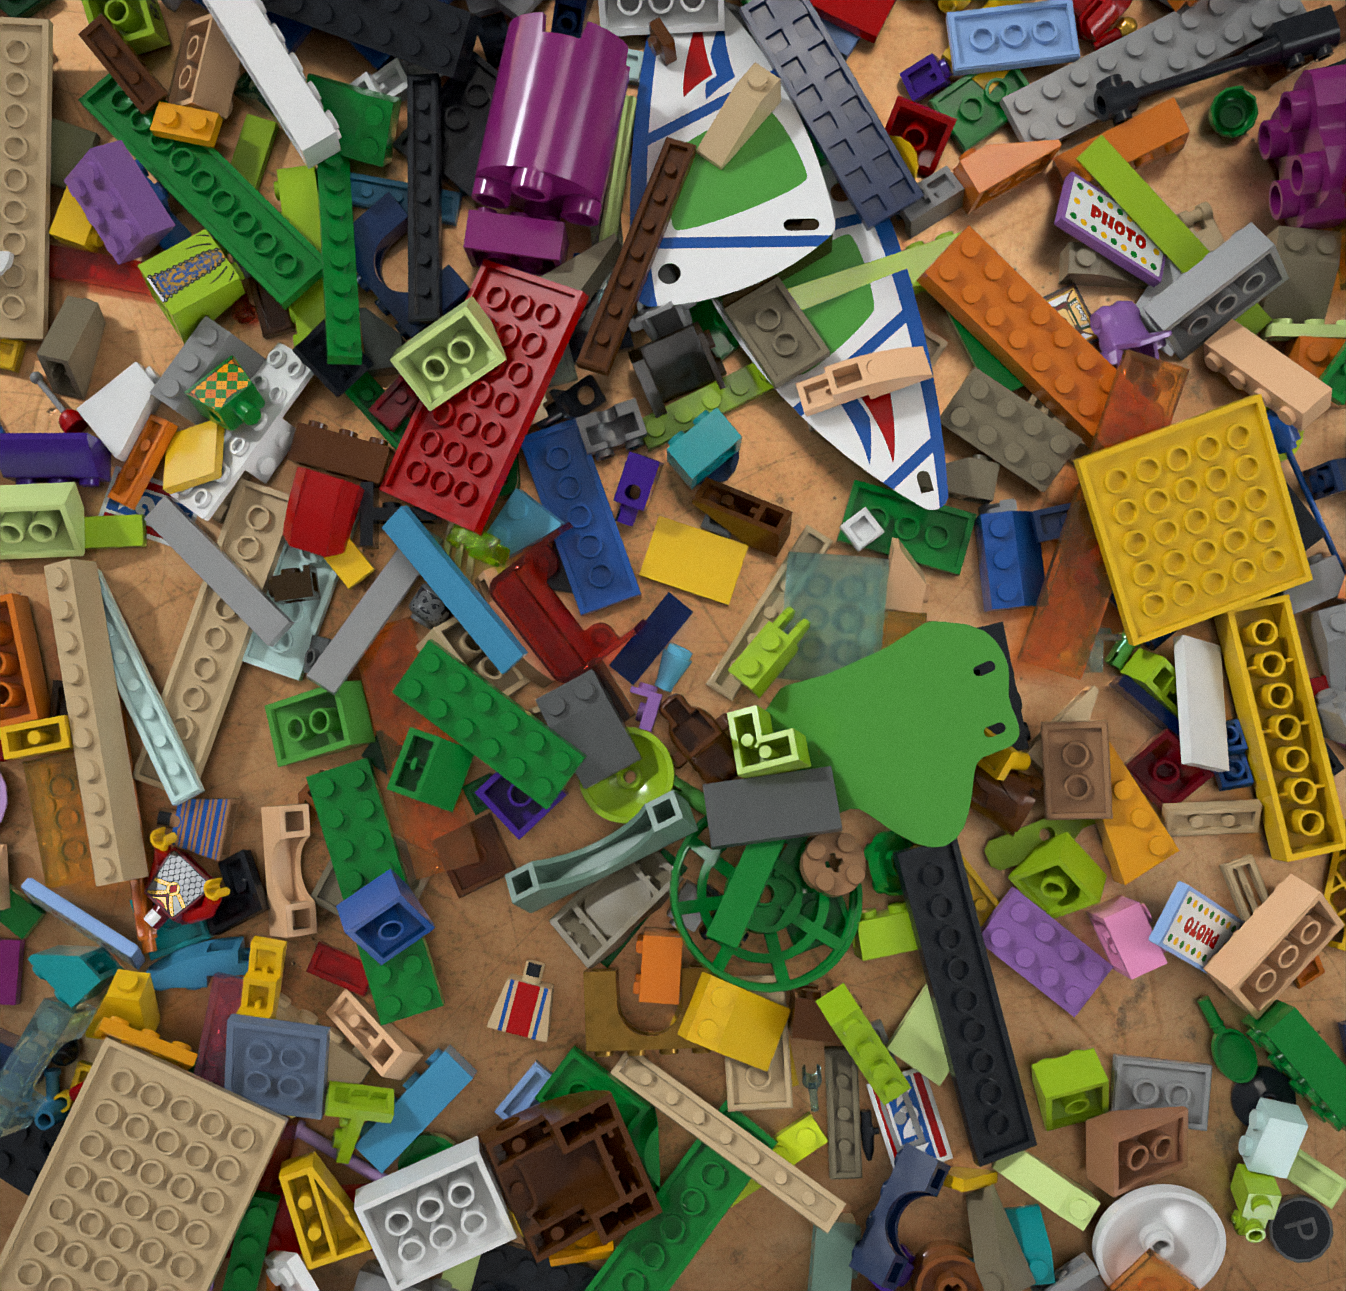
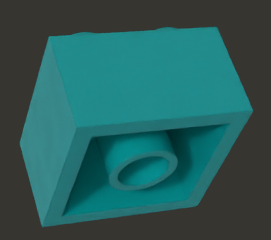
M717 407L712 412L708 410L703 411L693 420L694 427L686 433L683 431L678 432L668 441L670 447L667 448V462L691 490L740 450L742 436Z

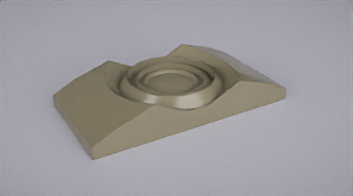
M658 850L583 887L549 922L588 969H592L623 945L632 931L670 897L669 887L673 866ZM681 875L679 878V884L684 879Z

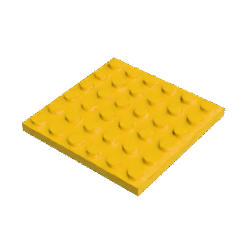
M1262 394L1248 396L1073 460L1129 645L1136 646L1313 580Z

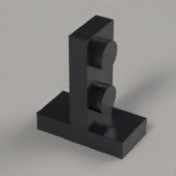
M360 482V486L365 490L360 503V546L365 549H379V524H385L402 506V503L384 502L382 507H379V486L374 482ZM416 506L409 507L422 524H442L441 517Z

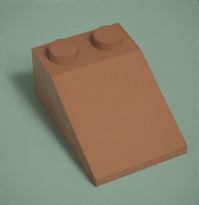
M1184 1106L1116 1110L1086 1120V1179L1113 1198L1188 1167V1109Z

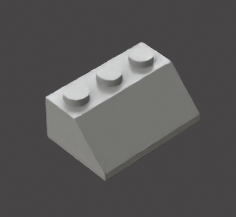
M205 315L150 393L189 421L198 425L210 420L197 411L184 393L186 390L231 355L236 358L250 379L256 374L266 359Z

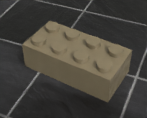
M976 367L971 370L940 415L943 426L1043 493L1082 441V438Z

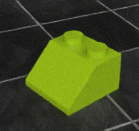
M1065 832L1042 841L1009 874L1008 879L1024 896L1055 919L1100 903L1107 875L1071 835Z
M1094 1048L1074 1050L1068 1055L1054 1059L1044 1058L1031 1065L1032 1083L1046 1131L1081 1123L1109 1111V1080Z

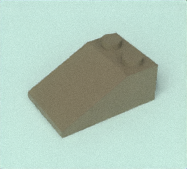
M1278 226L1266 237L1275 244L1289 279L1261 299L1258 304L1272 319L1291 318L1293 319L1292 324H1304V320L1308 319L1325 320L1340 264L1342 232Z

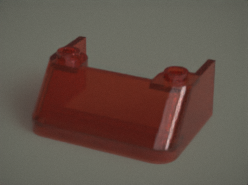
M570 522L554 530L492 579L489 586V592L494 602L552 677L561 683H567L584 674L635 636L647 624L643 618L620 636L617 635L610 625L602 622L595 623L584 631L549 586L546 580L558 569L557 555L549 545L573 527Z

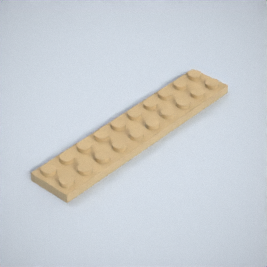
M0 17V251H8L14 254L12 266L0 276V339L44 341L48 333L53 23L49 19Z
M240 478L216 544L266 594L268 579H271V576L274 574L286 541L283 536V527L290 494ZM204 580L161 695L199 778L202 776L253 632ZM143 745L132 778L165 790Z

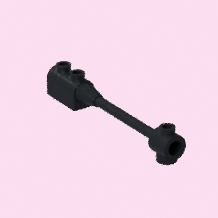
M1331 5L1274 22L1262 34L1260 44L1249 48L1240 55L1136 88L1131 81H1123L1121 74L1106 77L1096 84L1097 90L1094 94L1095 112L1102 122L1112 120L1114 126H1117L1133 118L1131 113L1136 112L1139 100L1239 68L1277 67L1284 65L1286 71H1292L1305 64L1304 58L1313 56L1314 62L1323 61L1334 54L1333 49L1337 47L1340 41V27Z

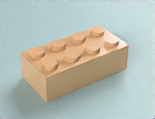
M1290 873L1283 882L1276 886L1274 892L1267 900L1254 910L1252 916L1243 926L1232 934L1230 940L1219 952L1210 958L1203 969L1231 1001L1258 1020L1345 924L1320 891Z

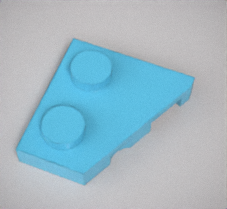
M516 488L482 541L502 557L511 559L523 552L524 548L541 542L545 536L554 531L562 530L566 524L522 489Z

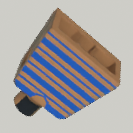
M193 798L178 805L176 810L161 808L157 817V826L173 829L172 832L177 835V841L172 845L213 860L220 861L226 859L230 853L240 798Z

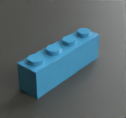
M451 1044L444 1051L438 1047L425 1061L429 1067L421 1075L415 1071L402 1085L406 1091L399 1098L394 1095V1116L391 1124L367 1121L362 1126L359 1134L361 1137L357 1141L355 1148L381 1174L477 1073V1070Z

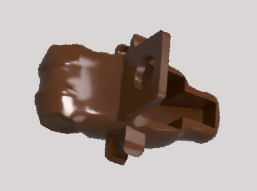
M675 693L666 698L660 705L659 712L667 720L670 739L678 750L671 756L674 767L680 769L689 762L707 784L730 781L737 777L732 740L725 733L729 729L727 713L722 714L715 720L703 708L689 704L682 694Z

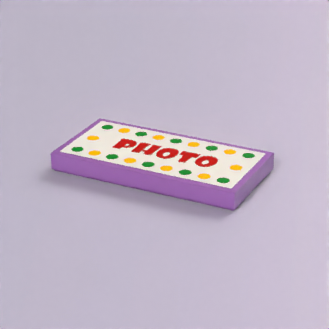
M1074 172L1069 173L1064 179L1054 225L1153 288L1161 283L1166 256L1108 194Z

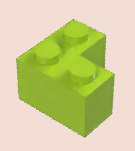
M758 705L727 713L738 776L751 778L811 767L806 736L801 732L791 728L773 733L770 713Z

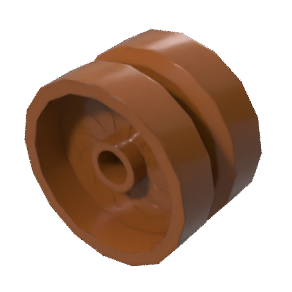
M947 1239L930 1241L915 1254L916 1259L912 1262L914 1269L910 1278L912 1291H984L975 1269L973 1255L969 1249L959 1242Z

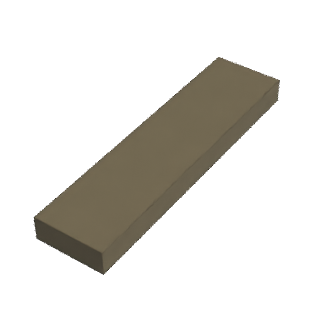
M824 1046L829 1178H862L858 1066L845 1046Z

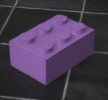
M122 140L90 148L64 180L69 192L75 197L86 214L89 223L94 226L103 240L107 251L112 254L118 265L148 255L176 226Z

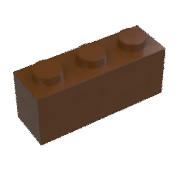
M309 420L308 424L297 423L287 459L297 465L359 482H374L380 487L395 454L388 447L387 441L376 437H370L369 441L357 438V433L342 428L339 429V433L327 430L328 425Z

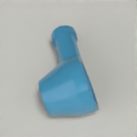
M58 1067L44 1070V1077H46V1100L38 1107L34 1119L36 1126L41 1130H46L64 1121L70 1110L64 1113L60 1111L67 1106L65 1098L60 1097L54 1101V1097L60 1093L59 1075L61 1074V1068ZM45 1114H47L50 1117L51 1122L48 1121Z

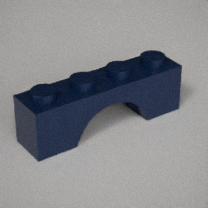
M905 1143L903 1149L899 1150L895 1157V1167L890 1178L881 1187L879 1202L867 1217V1228L861 1240L855 1244L852 1250V1260L849 1264V1267L876 1284L891 1290L896 1289L909 1260L902 1250L898 1238L900 1217L905 1208L914 1200L927 1196L937 1197L951 1168L948 1164L908 1143Z

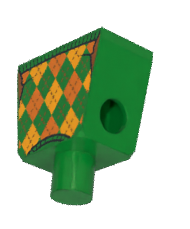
M233 355L184 392L202 416L229 431L235 430L243 423L247 425L256 424L261 418L260 409L265 405L264 399Z

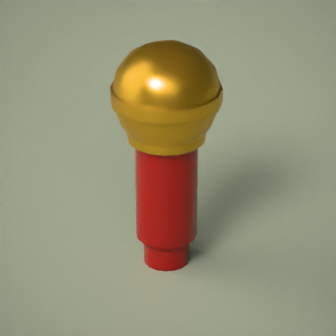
M1129 16L1121 18L1112 30L1103 34L1091 44L1093 50L1096 51L1136 31L1138 28L1136 20Z

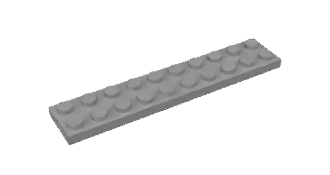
M1201 0L1192 8L1186 5L1178 12L1174 11L1003 97L999 104L1020 142L1056 139L1062 141L1101 121L1095 112L1094 94L1097 90L1096 84L1104 78L1114 74H1121L1123 81L1129 80L1137 88L1219 62L1260 41L1263 36L1262 34L1274 22L1300 15L1307 11L1301 0Z

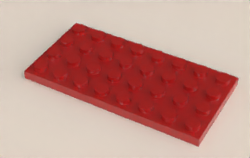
M486 259L483 260L465 300L473 296L491 320L507 360L432 411H429L423 402L419 400L378 489L479 535L483 531L589 298L583 291Z

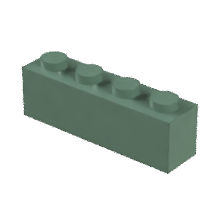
M841 1212L828 1234L813 1224L807 1291H851L852 1279H857L858 1272L849 1267V1264L852 1260V1250L855 1244L861 1240V1226L856 1225L853 1213Z

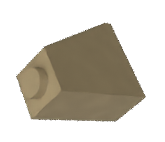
M67 295L37 352L53 392L82 400L87 395L105 327V320L99 304L90 299Z

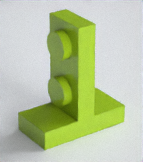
M329 1080L326 1089L325 1116L340 1117L339 1126H341L334 1129L331 1144L332 1148H336V1163L349 1164L364 1121L391 1124L394 1116V1089Z

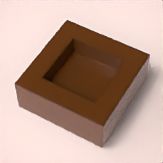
M660 17L648 23L650 37L647 38V41L654 56L660 55L667 66L677 60L675 41Z

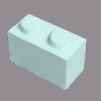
M1260 1097L1256 1109L1250 1112L1248 1129L1245 1136H1241L1238 1145L1239 1154L1242 1155L1248 1171L1287 1179L1308 1128V1124L1298 1105Z

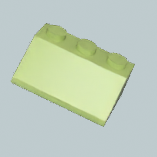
M473 296L398 347L390 358L391 363L429 411H432L507 360L491 320Z
M75 482L0 485V560L84 556V506Z

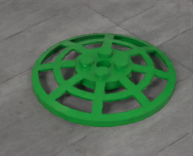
M707 815L696 823L698 831L686 836L676 853L669 887L671 911L676 929L685 946L697 962L721 980L747 991L763 993L789 991L808 985L824 976L844 956L857 933L858 922H860L862 914L863 893L861 883L853 891L849 892L848 917L844 931L839 938L823 928L829 911L830 897L821 895L822 893L819 892L818 911L814 922L799 913L803 895L818 892L814 888H810L805 881L800 882L796 872L790 866L797 853L802 854L806 846L804 843L809 836L786 839L785 844L787 846L779 856L766 885L771 892V900L769 903H761L759 901L746 932L764 934L768 953H755L740 947L738 951L719 944L721 949L714 961L711 962L693 942L685 927L682 915L700 913L701 919L708 931L713 921L709 911L718 910L724 896L706 897L707 880L710 870L713 867L727 878L724 888L725 894L736 867H733L720 857L727 848L712 850L697 838L708 827ZM689 849H691L704 860L697 880V899L679 902L680 872L685 856ZM792 924L806 933L804 938L797 944L786 950H781L777 935L778 931ZM815 939L833 949L828 957L813 970L790 980L785 960L802 953ZM732 955L749 962L771 963L776 982L760 983L747 981L725 972L724 969Z

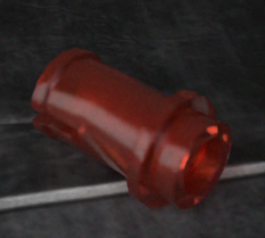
M245 292L244 295L231 305L233 310L231 316L239 324L250 323L256 318V307L251 305Z

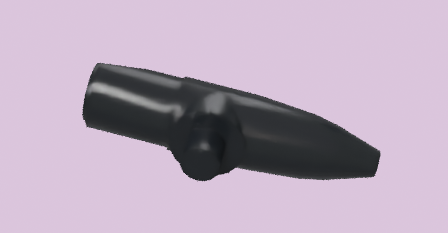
M862 1109L860 1110L862 1146L867 1160L871 1161L874 1153V1135L879 1134V1128H873L871 1110Z

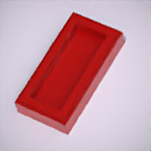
M324 941L318 942L306 972L365 997L370 987L361 957Z

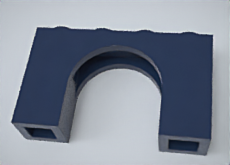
M387 192L353 222L356 270L358 273L357 282L366 292L370 290L374 292L378 297L374 301L375 304L386 316L389 314L393 315L398 321L394 327L408 340L431 324L411 325L408 322V292L391 290L384 281L382 274L384 256L387 250L408 232V213L391 193ZM449 264L442 269L443 316L463 303L470 290L468 285Z

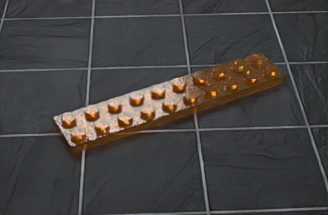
M1129 349L1124 350L1088 454L1170 425L1190 369ZM1078 481L1017 660L1081 680L1111 596L1112 587L1081 484Z

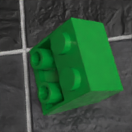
M410 727L386 789L453 812L474 754L459 744Z

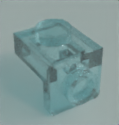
M1092 628V633L1081 635V647L1077 650V663L1081 666V673L1103 672V642L1122 641V634H1112V628Z

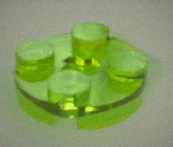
M454 524L446 537V541L454 548L459 550L462 544L464 546L463 549L469 552V556L494 567H499L500 565L504 568L510 557V550L500 544L501 540L486 532H483L481 537L466 528Z

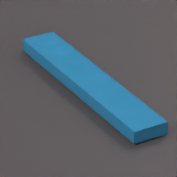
M407 505L401 506L382 526L383 530L501 674L509 672L528 653L527 650Z

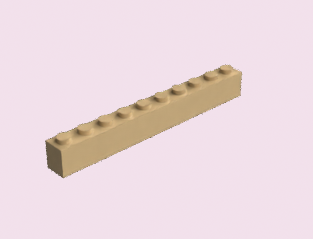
M67 559L44 566L96 887L149 877L96 561Z

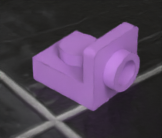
M640 682L639 687L631 686L630 692L647 697L648 699L646 703L640 702L635 720L640 722V729L652 732L663 695L657 693L658 687Z

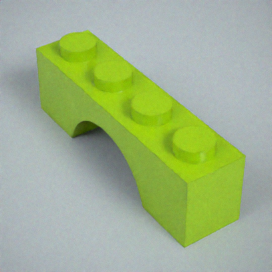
M844 983L816 1000L830 1026L884 1106L912 1088Z

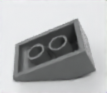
M593 669L535 699L548 727L587 755L575 772L585 789L642 760L601 676Z

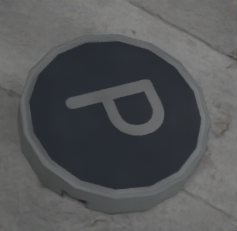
M1290 1194L1281 1198L1275 1219L1268 1220L1265 1232L1271 1246L1284 1258L1297 1263L1311 1262L1321 1257L1330 1247L1333 1237V1223L1327 1210L1317 1201L1302 1194Z

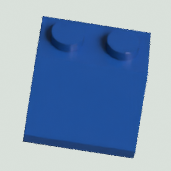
M391 868L336 906L344 932L380 965H383L435 929L434 923L410 887Z

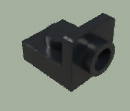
M503 12L482 18L478 31V37L486 60L494 68L500 65L508 31V25Z

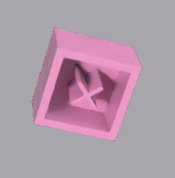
M1119 895L1086 910L1110 964L1114 966L1113 970L1132 980L1167 964L1163 954L1167 951L1148 939L1153 931L1149 923L1153 920L1144 904L1140 905L1138 901Z

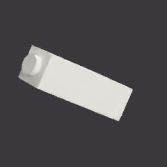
M134 362L76 409L112 455L123 462H126L151 413L155 415L162 402L150 393L161 378L160 375L151 366L145 368L138 362Z

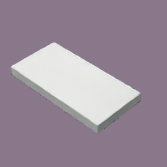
M1187 635L1175 636L1173 642L1181 763L1216 772L1230 771L1221 646Z

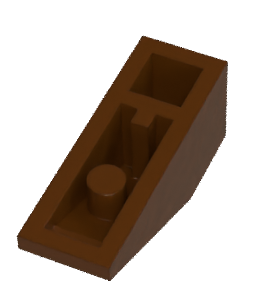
M708 477L705 478L692 499V504L746 545L774 557L778 556L790 535L792 511Z

